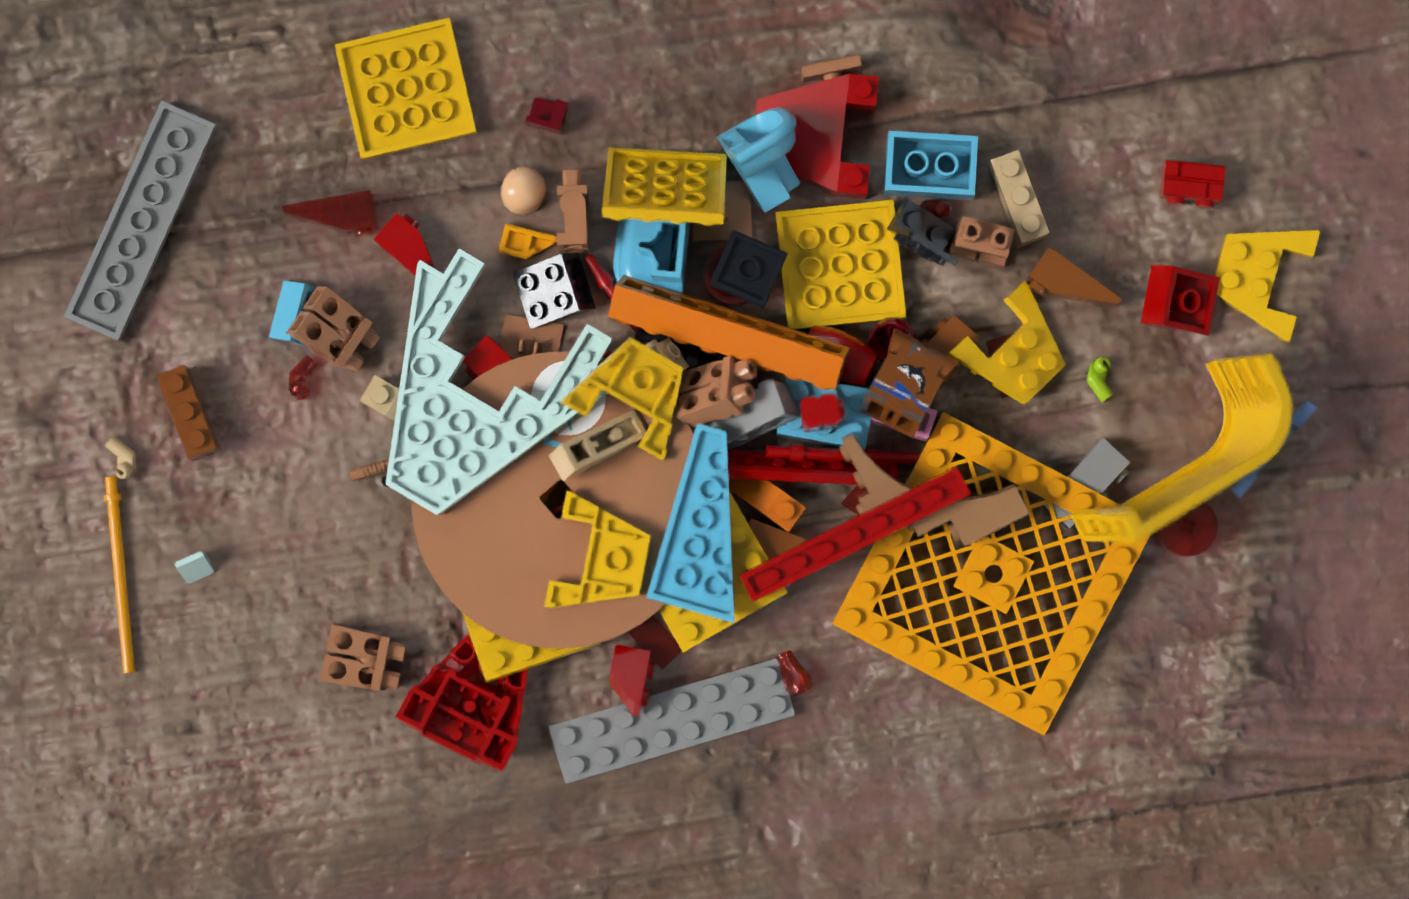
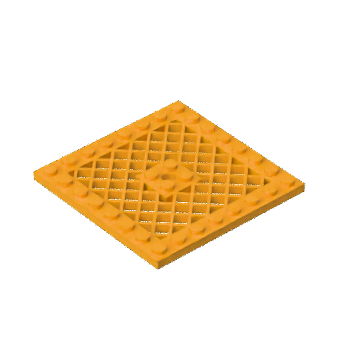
M943 412L905 484L911 487L918 486L946 472L947 469H952L953 466L968 462L972 478L964 481L966 485L974 482L978 495L982 494L978 481L993 476L998 490L1002 489L999 475L1019 485L1016 488L1018 491L1021 490L1025 506L1030 513L1028 516L1032 526L1016 531L1012 522L1009 524L1011 533L995 537L993 532L990 534L991 538L985 536L977 540L976 543L973 542L969 546L956 550L947 522L943 524V532L930 536L926 532L923 538L910 541L915 530L909 532L906 526L874 542L832 624L1044 736L1151 534L1138 542L1112 541L1109 545L1108 541H1103L1105 548L1089 552L1087 543L1083 541L1080 533L1063 538L1058 523L1072 519V517L1067 515L1056 518L1052 503L1070 513H1074L1079 509H1114L1120 504ZM955 453L965 457L964 459L951 462ZM972 461L992 472L976 476ZM1026 490L1046 500L1030 504ZM1048 504L1052 520L1036 525L1032 509ZM1054 524L1058 540L1043 545L1038 529ZM1033 531L1038 546L1022 551L1017 535ZM946 536L951 551L935 556L930 540ZM1013 537L1018 552L998 541ZM1080 539L1085 554L1069 559L1065 543ZM926 542L930 558L914 562L910 546ZM1060 545L1064 561L1049 565L1044 549ZM906 548L910 564L895 568ZM971 550L961 569L957 554ZM1040 551L1044 567L1030 571L1034 561L1025 557V555ZM1105 553L1097 571H1095L1091 557ZM953 556L957 571L941 576L936 560ZM1087 559L1091 574L1075 579L1071 563ZM932 562L937 578L921 582L916 567ZM991 565L999 566L1002 570L1001 579L997 582L988 581L985 577L987 567ZM1066 565L1071 581L1055 585L1051 569ZM912 568L917 584L900 588L896 573ZM1046 571L1051 587L1035 591L1030 576ZM892 575L896 590L882 594ZM958 576L953 587L963 592L947 596L943 581ZM1026 578L1030 593L1016 597ZM1091 580L1081 598L1077 584ZM938 582L943 598L927 602L922 587ZM1073 585L1077 601L1061 605L1057 590ZM919 589L923 604L907 609L902 593ZM1052 592L1057 607L1041 612L1036 596ZM898 595L903 610L886 615L882 599ZM969 595L989 606L974 610ZM965 596L970 612L953 616L949 601ZM1032 598L1037 613L1021 618L1016 602ZM877 601L879 603L882 616L873 612V609ZM945 602L949 618L933 623L929 607ZM1012 605L1016 620L1000 624L996 609L1007 614ZM1077 606L1067 625L1063 610ZM925 609L929 624L913 629L908 613ZM992 610L996 626L980 630L976 615ZM1059 612L1063 627L1047 632L1043 616ZM905 615L909 630L889 619ZM972 617L976 632L960 637L955 621ZM1038 618L1043 633L1027 638L1023 622ZM951 623L956 638L940 643L935 627ZM1018 624L1023 640L1007 644L1002 629ZM931 629L935 644L915 633ZM998 630L1002 646L986 651L982 635ZM1063 633L1053 651L1049 637ZM978 637L982 652L966 657L962 641ZM1045 638L1049 654L1033 658L1029 643ZM957 643L962 658L942 647ZM1025 645L1029 660L1013 664L1008 649ZM1004 651L1009 666L993 671L988 655ZM984 657L988 672L969 661ZM1049 659L1039 678L1035 663ZM1031 665L1035 680L1019 685L1015 669ZM1011 671L1015 686L995 675ZM1035 686L1031 694L1022 690L1028 687Z

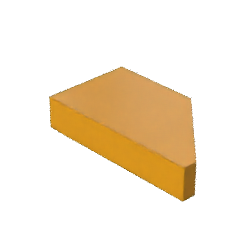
M505 223L498 253L529 260L556 244L557 236Z

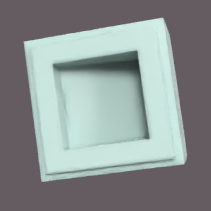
M202 551L175 563L177 570L188 584L214 573L207 553Z

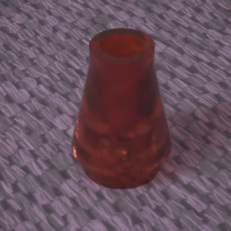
M792 650L786 651L775 658L779 664L785 691L790 692L792 697L798 696L813 687L810 681L812 677L794 656Z

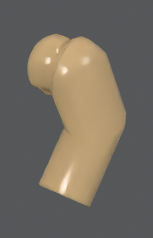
M112 436L105 447L117 456L116 476L120 479L130 478L136 471L135 452L117 437Z

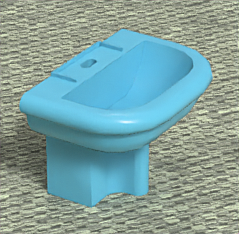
M782 107L762 111L717 136L753 201L764 213L790 199L788 192L800 185V181L785 156L795 143L794 128L796 127V118L787 109Z
M639 219L620 220L616 232L613 262L615 284L623 275L684 294L690 222L675 224L671 221L655 220L653 222H644Z

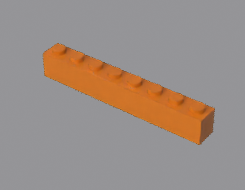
M623 275L615 284L608 317L616 319V322L621 325L638 326L644 328V331L649 334H662L672 337V340L677 343H690L699 346L701 350L708 353L718 352L727 356L731 355L737 362L749 359L763 371L780 372L791 380H804L813 383L815 387L822 390L836 389L842 378L850 349L828 340Z

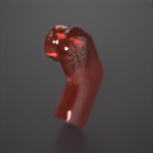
M941 198L924 200L919 205L938 218L949 216L952 210L950 203Z
M308 355L289 373L288 390L291 396H295L298 400H304L309 395L310 390L305 386L306 376L318 366Z

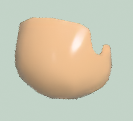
M521 166L512 169L503 180L501 186L503 204L512 213L526 215L537 211L545 198L547 190L545 179L536 169Z

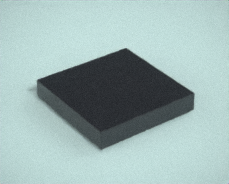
M732 230L709 286L765 309L788 253Z

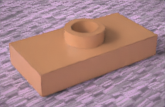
M860 55L802 66V82L823 78L828 80L843 74L861 71Z

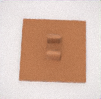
M743 181L725 182L724 224L708 226L692 222L693 242L725 241L729 239L732 230L752 238L751 195Z
M505 314L500 347L513 359L537 353L559 352L564 325L550 322L531 329L527 318Z

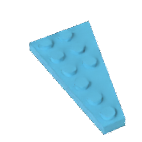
M697 423L646 598L734 623L726 431Z

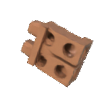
M563 170V186H557V196L565 222V233H557L558 250L560 254L589 253L588 211L586 203H589L587 185H582L580 170Z
M962 216L955 226L949 254L975 260L977 252H980L978 261L1004 267L1015 229Z
M317 286L303 307L307 312L300 311L286 334L309 347L331 365L357 372L363 364L364 358L354 352L359 343L365 348L371 349L375 346L380 336L370 327L373 322L364 318L362 314L330 288Z
M729 355L724 357L723 360L683 371L677 418L683 424H688L694 433L697 423L704 425L716 419H727L732 414L735 417L743 415L744 404L753 402L755 398L753 387L746 381L757 377V367L749 359L737 362Z
M332 624L326 651L355 656V660L325 654L320 681L381 691V688L398 689L401 673L385 669L387 659L404 661L406 646L391 641L392 638Z

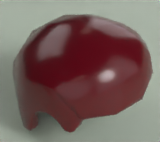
M899 317L884 318L869 334V346L879 355L878 360L883 363L887 356L894 328L917 339L916 333L910 324Z

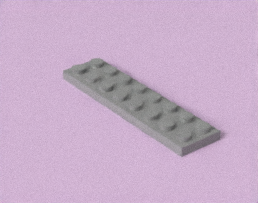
M164 101L160 102L65 312V318L120 342L215 132L216 124Z
M776 658L649 696L647 707H641L639 717L633 716L625 704H621L548 727L565 784L795 716L779 659Z

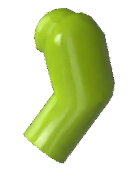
M1106 357L1094 359L1089 366L1087 383L1101 403L1113 395L1105 383L1107 372L1111 367V363Z

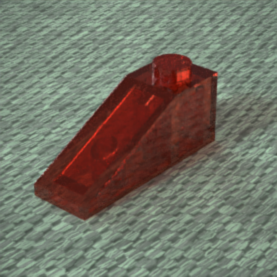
M370 190L282 206L286 216L348 234L355 233V237L369 236L373 234L372 230L379 229L374 197Z

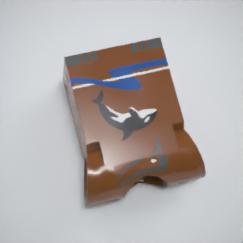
M894 328L886 359L871 385L860 411L914 438L938 390L955 373L961 361L939 350L927 348L917 339Z

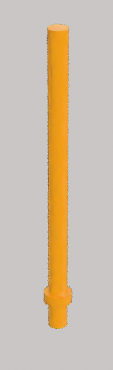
M117 476L105 477L106 495L103 497L108 507L123 674L134 673L135 665L119 506L122 495L118 494Z

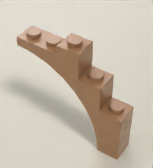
M852 432L841 437L843 445L839 446L842 455L847 463L853 461L857 469L853 476L860 489L866 487L868 490L858 496L860 504L856 505L859 514L913 488L882 470L863 450ZM1012 484L992 493L964 497L908 525L907 528L909 532L915 530L917 535L920 536L951 520L953 524L949 525L948 528L955 542L961 540L964 546H967L1030 513L1016 486Z

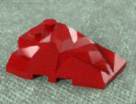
M468 633L438 665L436 664L419 684H415L408 691L395 718L406 726L418 731V734L476 764H483L491 769L503 772L517 746L529 669L486 683Z

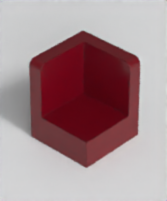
M535 97L529 116L527 115L525 120L526 125L561 135L569 108L568 102L558 99L552 102Z

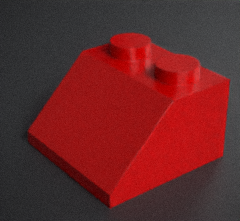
M1151 265L1141 323L1168 330L1209 336L1220 277L1176 266Z

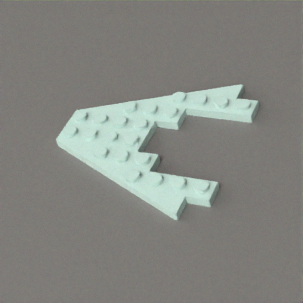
M458 249L444 274L421 260L417 263L385 484L437 516L441 515L577 416L579 413L563 405L561 401L599 366L614 341L611 337L586 324L541 401L514 386L500 411H497L453 385L450 381L465 356L443 344L440 340L486 266L485 263L461 249ZM601 390L596 401L606 395L607 392Z

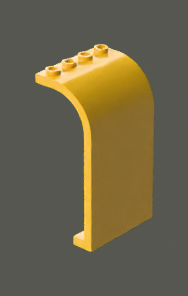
M1272 353L1217 358L1205 364L1223 403V424L1216 442L1200 457L1114 509H1079L1070 514L1083 541L1138 542L1269 461L1283 445L1288 435L1292 417L1289 389L1282 376L1281 365L1273 357Z

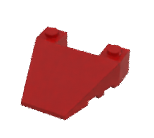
M846 74L757 99L755 115L771 108L782 107L787 109L796 118V127L794 128L795 143L785 156L798 179L825 190L836 197L866 199L870 165L840 162L845 110L874 112L879 77Z

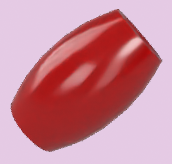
M814 325L808 333L809 335L850 348L840 381L847 384L866 385L875 369L879 355L856 336L836 328Z

